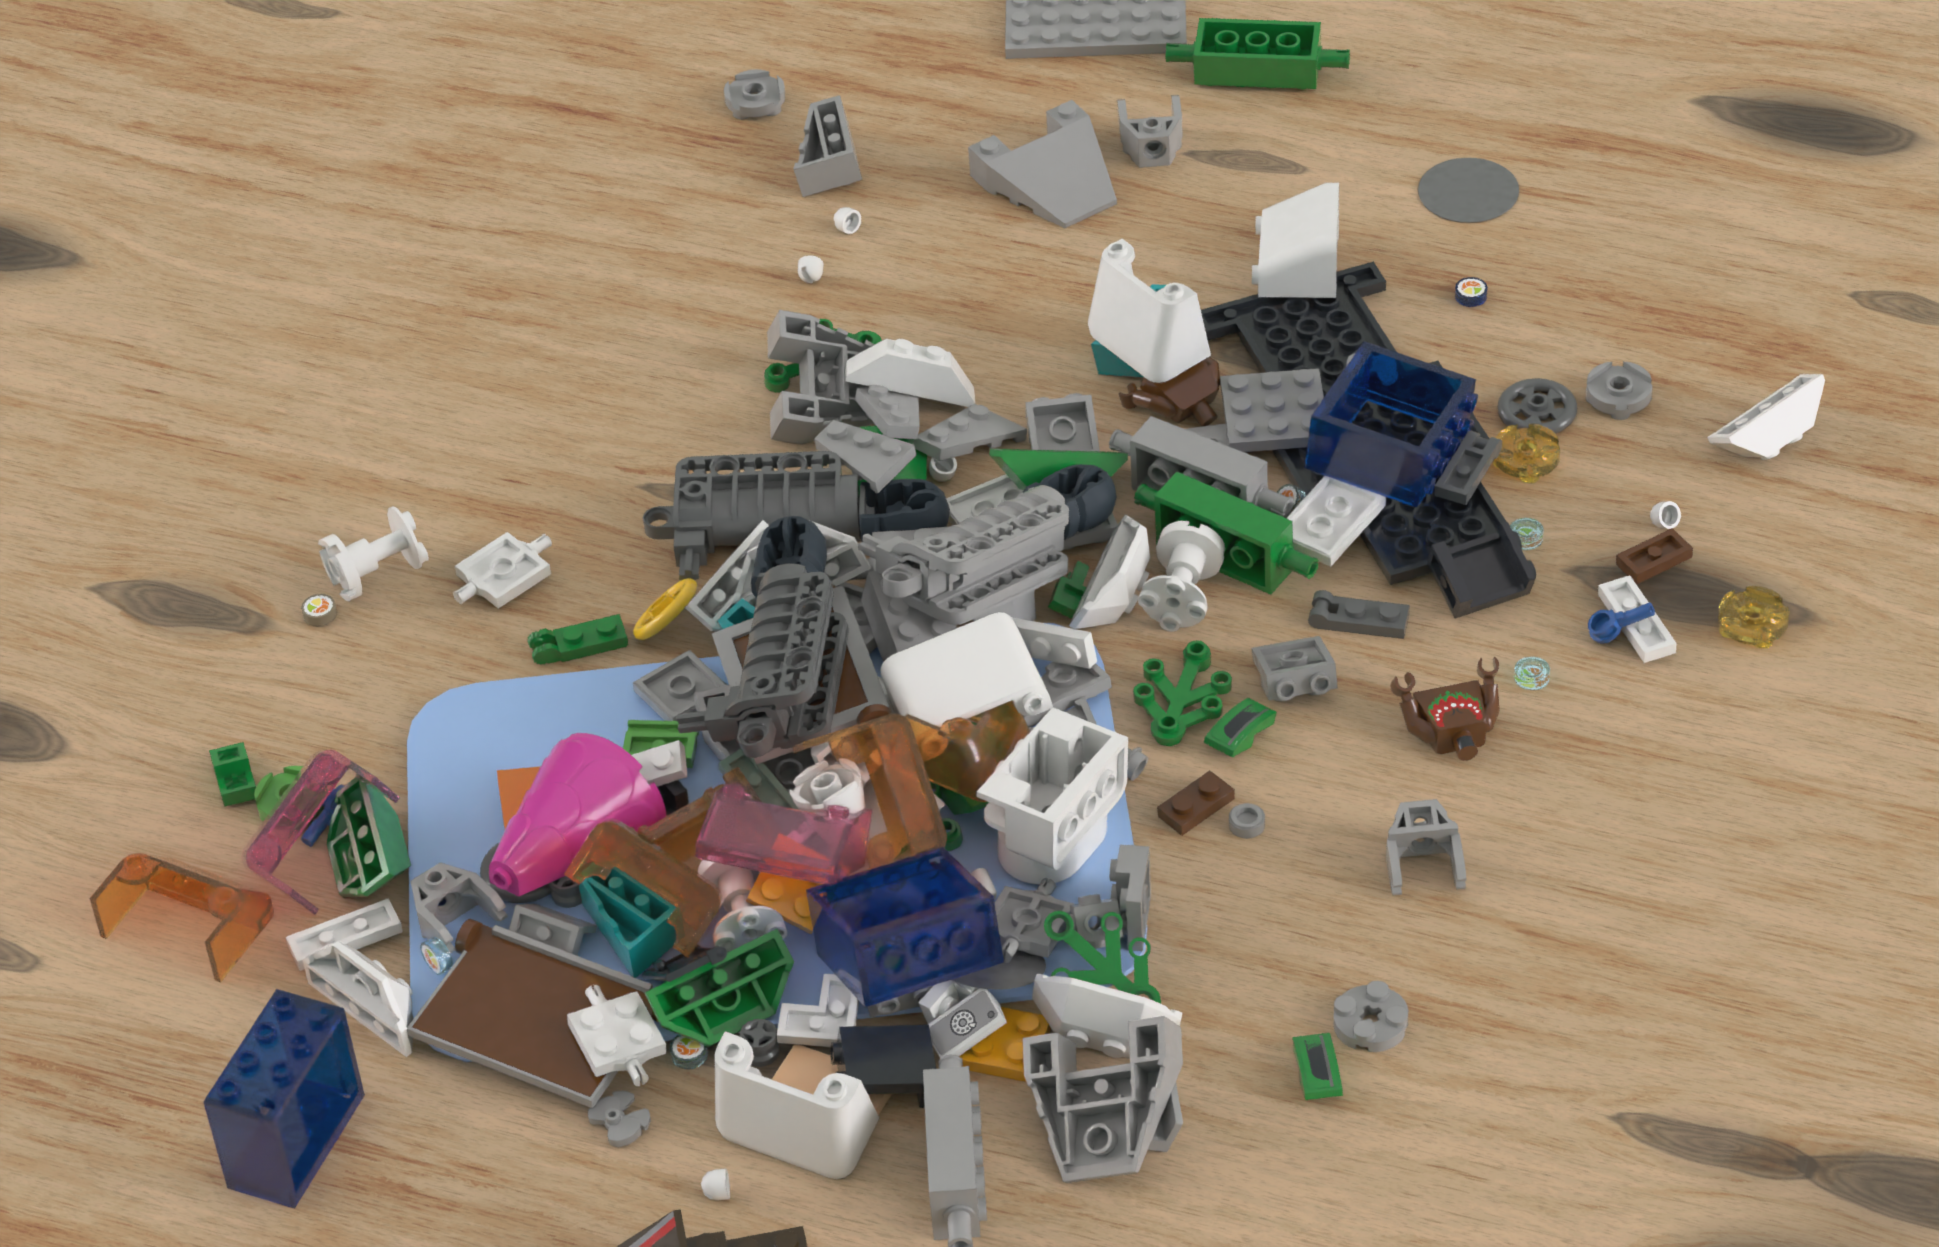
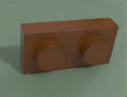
M1671 528L1617 554L1616 565L1627 576L1630 575L1637 585L1692 558L1693 547Z
M1209 770L1157 807L1158 817L1183 836L1234 800L1235 789Z

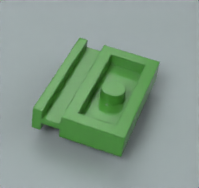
M628 720V730L625 734L623 749L629 754L633 755L649 748L652 749L679 740L685 746L687 768H693L699 731L679 733L678 721Z

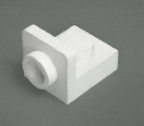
M942 976L918 1002L927 1023H931L978 988L963 985Z

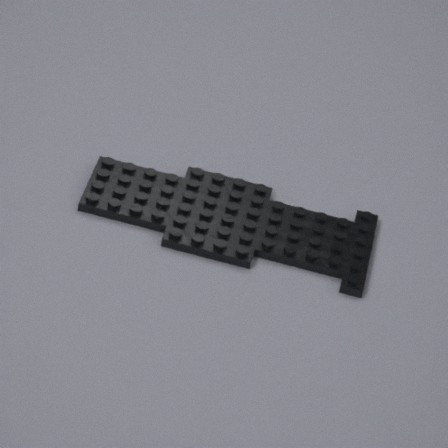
M1374 261L1337 271L1336 298L1258 297V294L1202 309L1201 314L1207 340L1237 333L1261 373L1319 368L1330 433V445L1272 451L1301 500L1311 492L1327 473H1331L1386 497V506L1363 530L1360 536L1390 585L1431 574L1432 571L1427 563V558L1433 544L1445 541L1447 547L1450 548L1498 531L1500 523L1506 522L1481 482L1467 505L1435 496L1436 483L1468 431L1480 433V436L1486 439L1490 438L1438 360L1409 369L1402 361L1362 297L1386 291V280ZM1388 350L1397 356L1400 376L1396 381L1385 383L1378 372L1370 373V381L1366 386L1357 385L1350 381L1347 373V359L1353 353L1366 356L1370 352L1379 354L1381 351Z

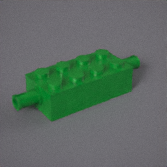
M1199 18L1194 44L1166 43L1165 59L1166 62L1193 63L1194 85L1297 88L1303 90L1317 88L1318 72L1322 67L1349 69L1350 49H1323L1321 46V22Z
M1176 472L1159 491L1148 487L1146 484H1141L1135 493V504L1155 511L1156 545L1162 530L1173 522L1189 521L1188 526L1199 528L1200 524L1208 526L1221 537L1225 545L1224 560L1219 572L1271 595L1292 571L1307 579H1311L1318 569L1319 563L1317 562L1319 560L1317 558L1294 550L1293 521L1228 494L1223 490L1202 483L1195 478Z

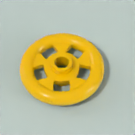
M691 578L683 579L656 599L636 622L633 629L634 637L638 640L649 639L673 621L694 597L697 591L696 581Z

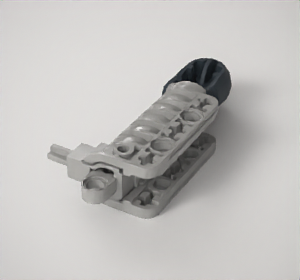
M1072 465L1045 477L1040 483L1035 482L1026 486L1023 493L1019 494L1015 499L1006 500L996 508L984 510L978 516L963 520L959 525H952L944 529L941 534H933L924 539L918 537L911 541L896 536L885 542L865 534L863 535V542L858 543V550L876 559V572L882 575V591L885 595L896 598L900 597L909 606L944 623L963 624L1067 574L1068 557L1060 552L1064 550V540L1073 537L1077 531H1087L1106 521L1115 506L1117 498L1115 485L1109 474L1095 465Z

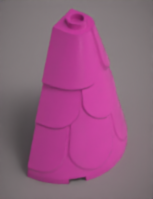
M575 733L564 740L561 739L552 748L548 757L543 760L530 790H527L517 814L508 822L489 865L490 883L520 897L573 873V869L598 859L601 855H607L613 852L614 849L658 829L660 825L667 821V815L662 796L654 782L648 784L639 772L643 766L626 750L606 738L588 733Z

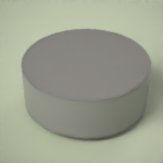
M1250 803L1235 806L1229 813L1230 831L1240 838L1257 837L1265 829L1264 811L1259 806Z

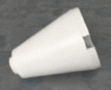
M845 758L838 759L840 764L830 766L827 760L819 762L805 769L793 781L795 785L794 791L790 789L791 798L839 860L848 862L858 861L865 856L870 848L861 772L854 761Z

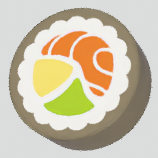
M326 594L312 595L305 599L301 606L304 621L312 626L327 625L337 615L334 599Z

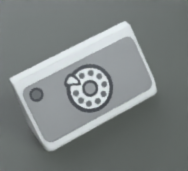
M979 988L928 1024L932 1045L940 1058L949 1054L960 1056L1006 1024V1019L999 1002L990 991Z

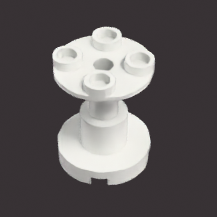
M394 506L388 508L387 516L392 533L371 543L363 538L345 547L335 534L319 540L318 544L324 548L319 551L324 568L333 585L341 584L344 590L339 594L344 600L350 601L362 595L360 577L377 570L379 567L378 561L401 551L414 569L421 568L422 563L429 559L424 545L421 542H417L413 530L416 529V524L408 511L401 513Z
M1189 521L1173 522L1162 530L1156 546L1158 560L1166 568L1167 575L1156 576L1146 581L1138 598V603L1151 618L1160 622V626L1164 630L1171 632L1177 631L1180 627L1194 626L1204 619L1208 609L1207 600L1204 593L1195 584L1199 580L1208 579L1216 575L1224 560L1225 545L1221 537L1208 526L1200 524L1199 528L1188 526Z
M740 844L737 845L738 850L728 852L725 851V847L717 849L707 855L698 867V883L703 896L714 904L723 905L724 909L729 912L716 924L712 938L714 947L722 946L727 952L775 929H778L783 939L787 936L785 922L778 911L766 906H754L746 901L767 860L763 851L751 845Z

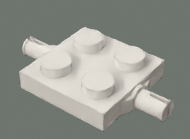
M506 532L455 565L456 575L467 584L453 592L455 600L459 604H463L474 595H480L499 609L551 575L550 564L538 555L546 548L552 546L550 538L546 534H542V536L531 543L517 540L510 533Z
M594 985V990L592 986L588 987L585 994L592 1006L567 1014V1021L593 1073L598 1077L613 1071L626 1070L635 1086H640V1081L644 1085L649 1077L642 1064L651 1058L666 1054V1043L641 997L636 991L612 1000H606L600 986Z

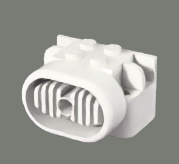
M1052 707L1024 740L1020 739L1017 742L1013 752L1005 761L1001 760L998 763L994 773L978 789L977 797L989 802L984 809V820L987 825L998 830V858L1001 866L1008 874L1020 881L1040 885L1044 878H1048V881L1052 879L1057 883L1071 877L1079 870L1104 840L1107 832V814L1116 805L1125 790L1128 770V737Z

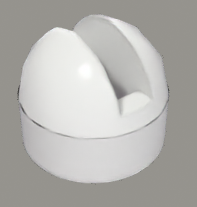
M840 208L834 214L835 226L846 234H853L861 224V215L852 208Z
M816 256L800 258L798 261V275L800 279L808 284L818 281L823 274V261Z
M932 457L929 464L930 475L939 482H946L951 479L957 468V462L954 457L940 461Z
M1664 501L1652 507L1650 518L1652 523L1658 528L1671 529L1680 522L1681 512L1676 503Z
M726 1168L709 1171L703 1176L701 1187L704 1195L709 1199L717 1201L730 1199V1183Z

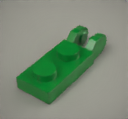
M620 614L554 629L553 631L547 628L540 629L539 631L532 632L527 637L529 647L532 650L534 649L532 652L534 663L536 662L540 665L558 661L566 662L624 648L628 645L627 634Z

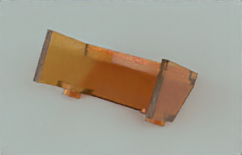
M1012 700L968 718L978 723L977 725H973L965 718L955 717L946 720L941 727H938L910 714H906L889 764L973 800L988 802L977 797L978 789L994 773L998 763L1001 760L1005 761L1013 752L1017 742L1020 739L1024 740L1030 733L1024 716L1017 711Z
M896 713L888 714L804 741L792 747L795 754L829 743L832 755L837 762H839L838 759L842 758L854 761L855 764L865 762L887 828L886 832L873 836L866 845L865 856L869 868L841 877L837 886L935 855L945 847L947 833L912 726L903 715Z
M135 853L123 858L89 898L100 936L105 939L110 936L147 890L211 913L214 917L221 919L222 921L205 941L215 981L218 982L223 981L274 915L271 897L265 892L173 858Z

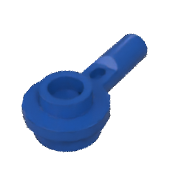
M1649 602L1626 612L1619 611L1615 613L1612 609L1599 610L1588 621L1590 637L1600 644L1609 643L1619 635L1623 627L1654 616V607Z
M341 784L336 789L331 787L322 800V806L325 807L323 812L311 823L301 837V841L307 846L312 847L327 826L330 827L331 818L337 806L335 803L336 792L345 785Z

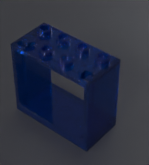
M1364 341L1311 415L1305 469L1417 508L1426 494L1431 495L1437 477H1441L1448 465L1449 459L1454 456L1461 441L1474 426V420L1470 419L1478 400V394L1474 393L1476 379ZM1370 401L1434 423V425L1418 447L1352 424L1365 403Z
M944 847L806 889L817 955L864 1007L1004 963L994 896ZM936 857H939L940 863H937L936 861H929V859H933Z
M276 989L206 1096L203 1103L228 1189L294 1209L365 1096L344 1008Z

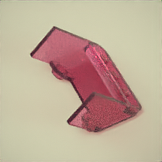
M320 750L308 759L246 844L241 856L243 865L249 871L314 915L319 909L294 889L273 876L272 873L344 774L348 772L394 803H397L400 799L397 794L377 777L335 750Z
M734 782L723 785V788L715 791L698 836L695 851L697 858L814 883H835L865 866L872 809L864 808L852 814L849 813L848 807L828 805L827 810L813 813L751 800L752 796L745 793V787L741 786V783Z

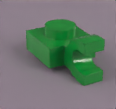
M1077 561L1073 571L1069 572L1067 577H1060L1055 584L1048 608L1072 619L1087 588L1083 586L1090 566Z

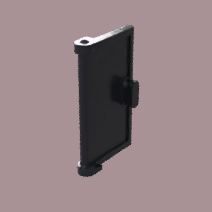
M691 944L681 949L683 953L667 961L660 959L653 962L654 967L643 972L642 978L670 982L709 962L714 965L724 960L727 956V951L722 946L705 948L698 944Z

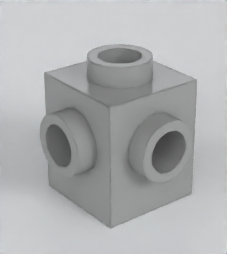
M1100 894L1078 897L1079 904L1070 905L1071 914L1069 915L1074 922L1073 929L1095 949L1106 947L1105 932L1101 927V919L1108 912H1115L1120 915L1118 900L1114 898L1101 900ZM1092 916H1096L1097 924L1089 928V919ZM1115 916L1107 917L1104 923L1105 927L1110 931L1116 930L1119 927L1118 918ZM1122 929L1120 930V938L1123 937Z

